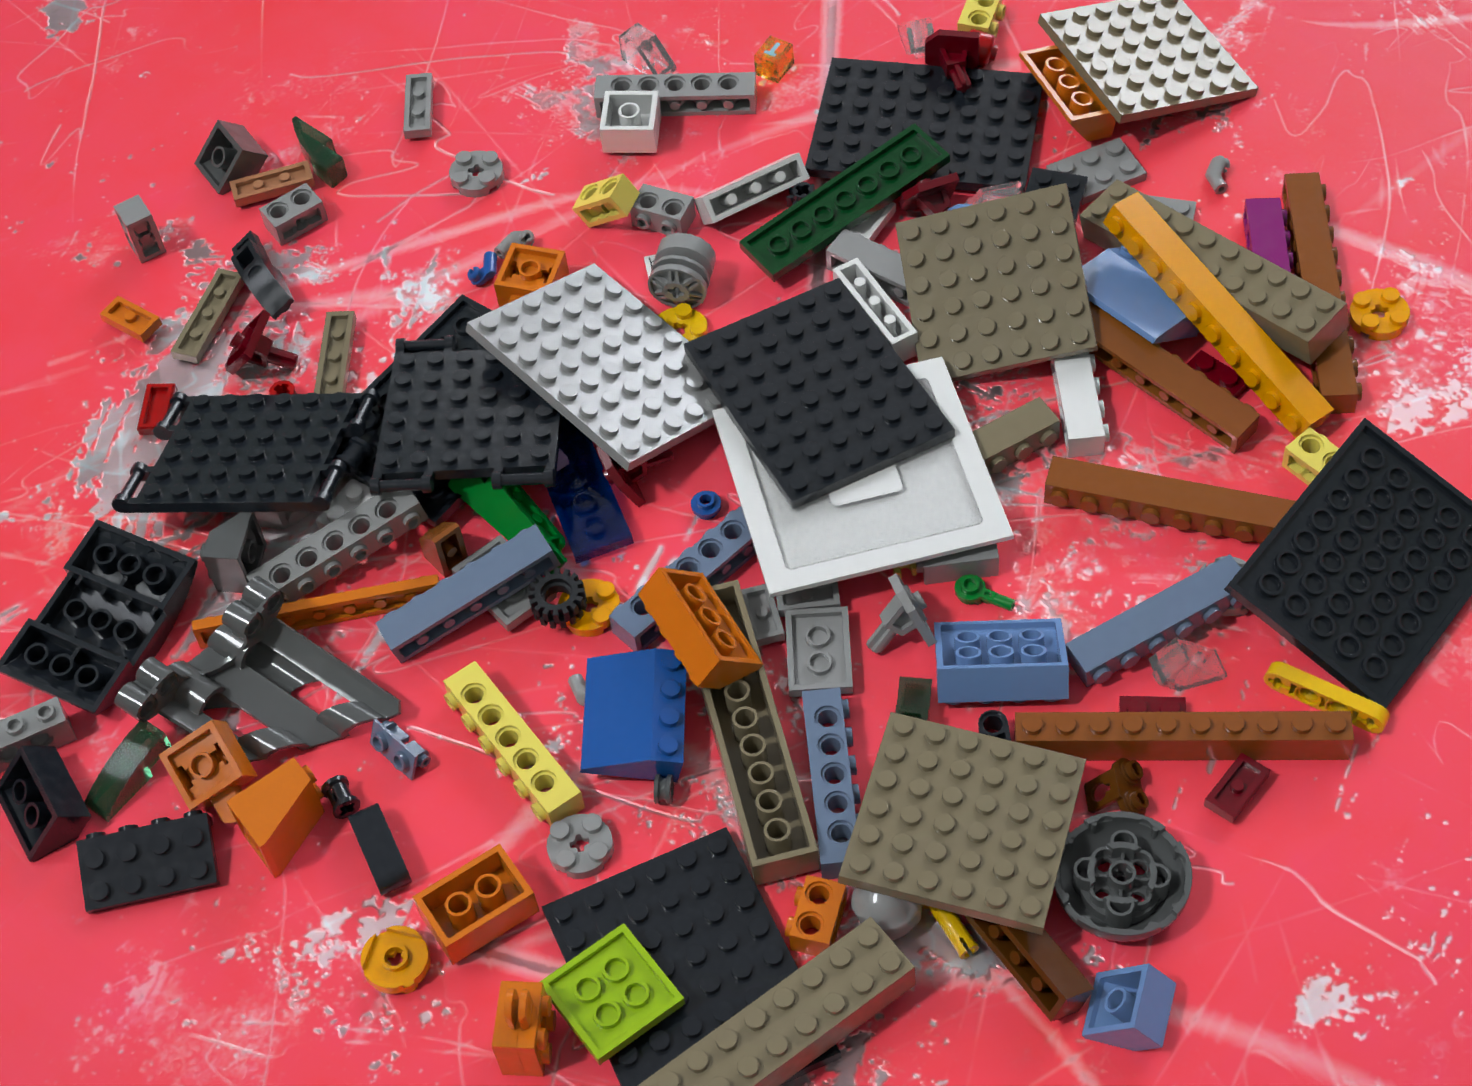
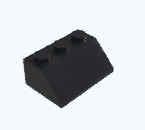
M21 746L0 779V804L29 862H35L76 840L92 816L55 746Z

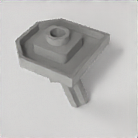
M894 574L888 579L895 592V596L879 615L882 623L866 643L868 648L875 653H881L896 634L904 636L916 628L928 647L937 643L923 611L928 606L919 591L912 593L899 575Z

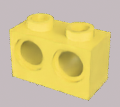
M966 0L957 23V31L969 32L971 29H978L991 33L996 38L999 29L998 21L1004 19L1006 5L1002 4V0Z
M622 173L585 185L572 210L589 228L627 217L640 192Z
M1309 427L1285 447L1282 467L1309 486L1339 448L1331 443L1326 436L1317 433Z

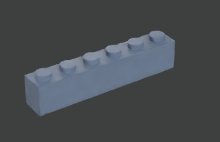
M534 524L529 528L521 530L515 537L502 545L495 546L489 553L478 560L466 564L463 569L452 576L440 580L436 586L423 594L414 596L410 602L387 613L381 620L376 622V625L390 650L402 664L528 586L531 582L536 581V576L540 575L542 577L544 576V571L549 570L550 572L561 564L537 525Z
M1229 554L1067 642L1068 662L1086 687L1095 683L1101 684L1108 680L1116 671L1122 668H1131L1140 658L1147 654L1160 652L1166 647L1167 643L1177 638L1182 639L1189 636L1198 626L1204 623H1213L1228 608L1233 607L1237 609L1243 606L1224 590L1241 567Z

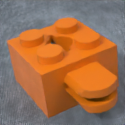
M511 243L494 282L499 307L568 276L570 273L565 251Z
M210 720L158 756L190 811H206L214 806L224 823H237L226 801L243 791L241 787L258 775L227 721Z
M501 981L491 1047L502 1075L544 1077L545 1064H551L552 1043H548L550 1031H555L557 1016L556 1010H552V998L546 994L543 982Z

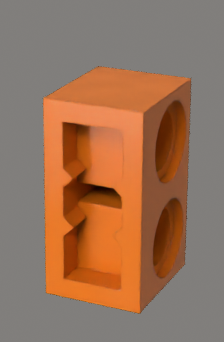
M806 876L804 886H798L795 893L794 906H797L795 916H789L785 929V936L789 937L792 951L817 956L836 942L848 899L847 885L815 876ZM817 898H824L827 900L823 904H815L812 902ZM808 928H815L819 930L817 933L812 935L804 933V931Z

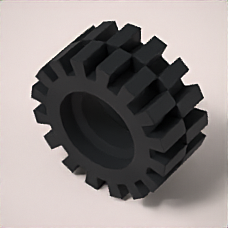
M554 568V574H550L549 570L544 571V578L540 575L536 576V583L531 582V591H528L534 618L537 621L540 620L541 625L545 627L549 622L552 629H556V625L559 623L561 629L567 628L566 622L570 621L571 625L577 623L575 616L581 619L584 615L583 610L586 611L587 608L584 585L582 580H579L578 575L575 572L571 575L568 569H565L563 574H561L560 568ZM564 592L569 594V599L561 604L552 605L546 602V599L554 593Z

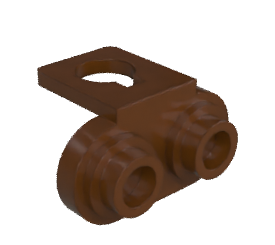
M1121 758L1112 764L1110 770L1085 783L1084 789L1088 811L1094 814L1117 802L1121 811L1145 816L1149 800L1142 791L1141 778L1143 777V769L1141 765L1135 760L1130 761L1126 758ZM1101 784L1110 786V790L1106 791L1104 798L1097 802L1094 797L1097 787Z

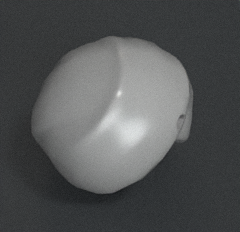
M856 887L854 888L851 900L852 910L859 922L863 923L869 917H872L891 940L907 935L919 923L922 917V904Z

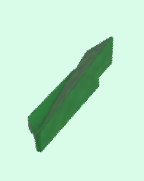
M491 477L450 479L448 487L454 493L462 495L461 499L507 540L515 537L521 530L536 524L561 564L557 568L561 569L565 565L567 558L561 553L565 546V538L521 486H504L502 490H493Z

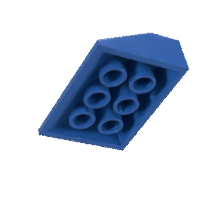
M653 648L587 658L580 773L654 780L656 774H661L662 778H666L670 774L673 775L674 782H678L684 762L686 669L682 662L675 657L674 650Z

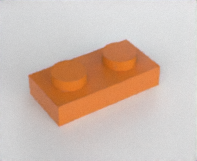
M117 296L100 313L103 322L143 343L162 325L159 316L120 296Z

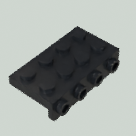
M194 810L184 813L183 818L174 820L168 817L157 818L151 821V825L138 827L135 824L125 825L118 828V832L115 833L93 832L87 834L86 839L76 841L86 912L89 914L220 885L211 829L213 825L212 817L207 812L203 813L201 810Z

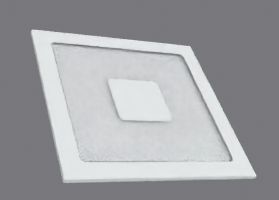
M943 357L920 361L906 366L954 427L955 437L795 509L791 508L724 408L712 410L770 598L1014 539V534Z

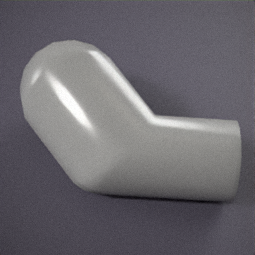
M1221 155L1214 157L1210 161L1205 173L1207 181L1216 194H1222L1228 188L1221 175L1227 172L1226 167L1230 168V161Z

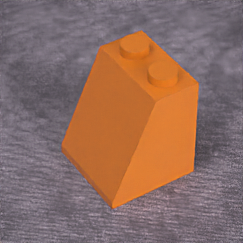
M294 757L226 801L242 834L274 878L281 875L325 812L320 801L324 795L315 783L317 781L316 777L307 765L301 767Z

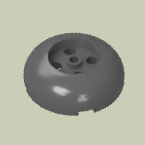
M1105 812L1085 819L1083 824L1072 832H1068L1054 890L1065 913L1083 930L1111 941H1139L1162 932L1180 916L1191 892L1192 867L1180 841L1177 842L1160 822L1132 812ZM1108 862L1111 864L1107 872L1098 869V866ZM1134 865L1139 866L1145 873L1137 875ZM1099 892H1105L1108 894V896H1105L1102 899L1097 897L1096 894ZM1132 896H1142L1144 898V901L1138 902V900H1136Z

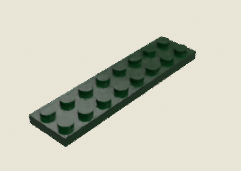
M914 123L740 240V249L775 282L831 244L844 229L850 231L900 197L903 192L915 186L916 183L926 179L950 162V154Z

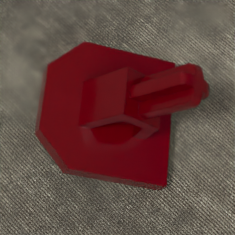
M939 29L925 40V64L942 66L946 78H951L956 90L961 91V93H965L967 89L971 88V82L966 72L967 68L979 69L980 32Z
M957 172L933 180L924 179L919 181L915 186L901 194L898 201L900 210L913 211L921 209L926 215L947 211L951 206L950 199L959 182Z
M262 310L244 328L242 333L238 331L230 342L232 351L225 364V368L232 375L247 362L267 368L268 363L292 370L297 366L298 355L273 347L274 341L262 334L271 315L267 311Z
M599 446L596 447L604 466L602 472L611 485L615 483L617 488L638 507L645 504L646 501L637 481L648 474V467L673 459V452L670 448L627 472Z

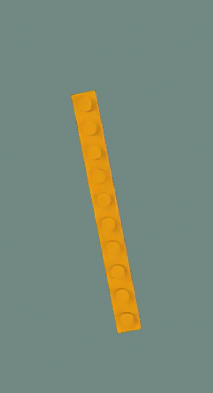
M1137 191L1114 204L1103 221L1104 225L1295 439L1309 427L1315 430L1321 426L1333 412L1334 408L1143 196Z

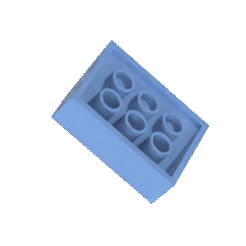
M1124 246L1108 248L1083 265L1089 301L1151 343L1156 344L1197 337L1199 330L1185 316L1171 298L1166 295L1154 279L1147 274L1146 270Z
M1061 618L934 622V637L937 641L935 643L938 703L957 705L962 702L990 704L994 701L1023 703L1027 700L1056 702L1060 699H1069V663Z

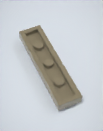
M218 268L170 351L173 359L195 364L200 363L245 283L238 272Z
M355 311L326 312L314 393H346L357 319Z

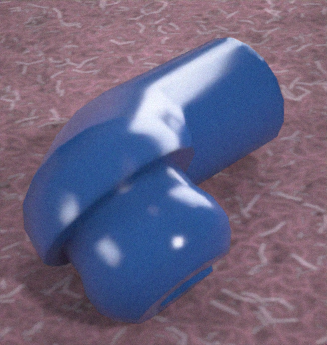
M492 251L484 253L483 267L481 269L479 267H473V270L469 269L467 277L473 285L481 286L496 276L497 254Z

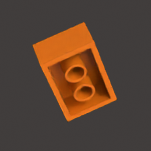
M500 843L412 896L419 915L452 965L540 911L533 890Z

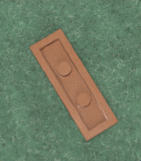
M308 160L229 181L236 207L284 195L304 183H307L309 187L316 186Z

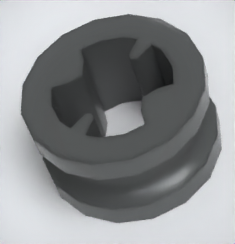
M656 774L654 779V803L659 804L660 801L665 800L667 804H672L674 795L673 775L668 774L666 778H662L661 774Z

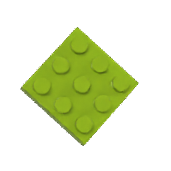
M624 923L540 981L543 982L546 994L551 996L554 1007L599 1065L685 1004V999Z

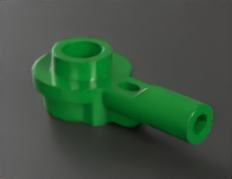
M964 575L956 581L954 586L955 595L964 604L979 605L984 602L1012 611L1016 600L986 589L985 582L977 575Z

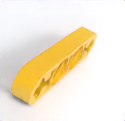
M1280 661L1272 662L1263 677L1264 682L1271 689L1320 711H1351L1352 725L1371 733H1381L1390 719V713L1384 706Z

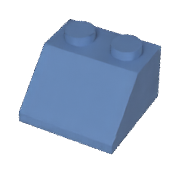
M1149 963L1096 973L1094 990L1091 994L1082 1036L1088 1040L1132 1051L1163 1048L1177 983Z

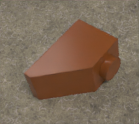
M442 522L419 538L424 557L444 578L453 573L452 568L468 557L460 526L456 522Z

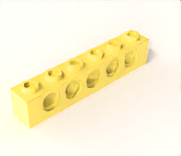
M476 661L443 680L447 691L443 696L448 706L453 711L457 709L462 714L460 718L466 729L470 733L475 731L479 735L478 742L486 754L491 752L497 758L495 763L500 772L505 777L508 775L512 777L515 781L513 786L522 799L528 797L532 803L530 807L540 822L546 820L551 827L554 822L577 814L585 808L579 788ZM515 743V745L511 747H506L508 744ZM533 765L530 769H523L526 766ZM544 788H551L549 791L540 792Z

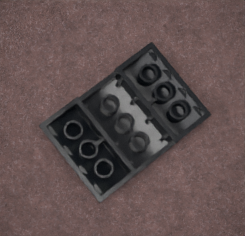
M96 519L63 567L67 575L36 620L27 619L1 657L0 673L53 697L57 696L58 699L94 715L102 713L114 704L117 693L126 683L136 680V673L140 665L149 657H155L166 641L188 596L196 572L197 560Z

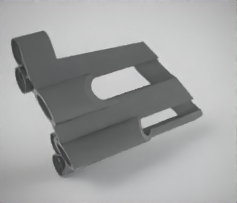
M256 576L248 582L243 590L240 601L236 600L227 607L222 616L223 624L211 634L207 642L208 647L189 662L177 661L169 666H166L154 657H149L138 668L136 680L126 683L117 693L114 702L117 707L141 723L160 714L189 733L197 730L210 720H214L203 713L205 710L228 707L240 708L268 727L247 733L242 737L235 735L249 762L265 760L274 752L286 748L297 747L304 751L351 736L349 731L356 726L373 722L374 719L383 722L401 714V700L276 618L284 602L285 593L260 576ZM320 681L350 702L332 706L318 714L290 694L305 684Z

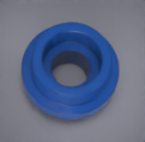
M701 491L692 498L691 509L700 519L709 520L714 518L720 511L721 499L715 492Z

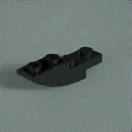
M250 230L232 248L234 255L231 257V260L249 290L262 307L271 314L270 316L276 320L290 308L295 300L281 271L272 265L259 237Z

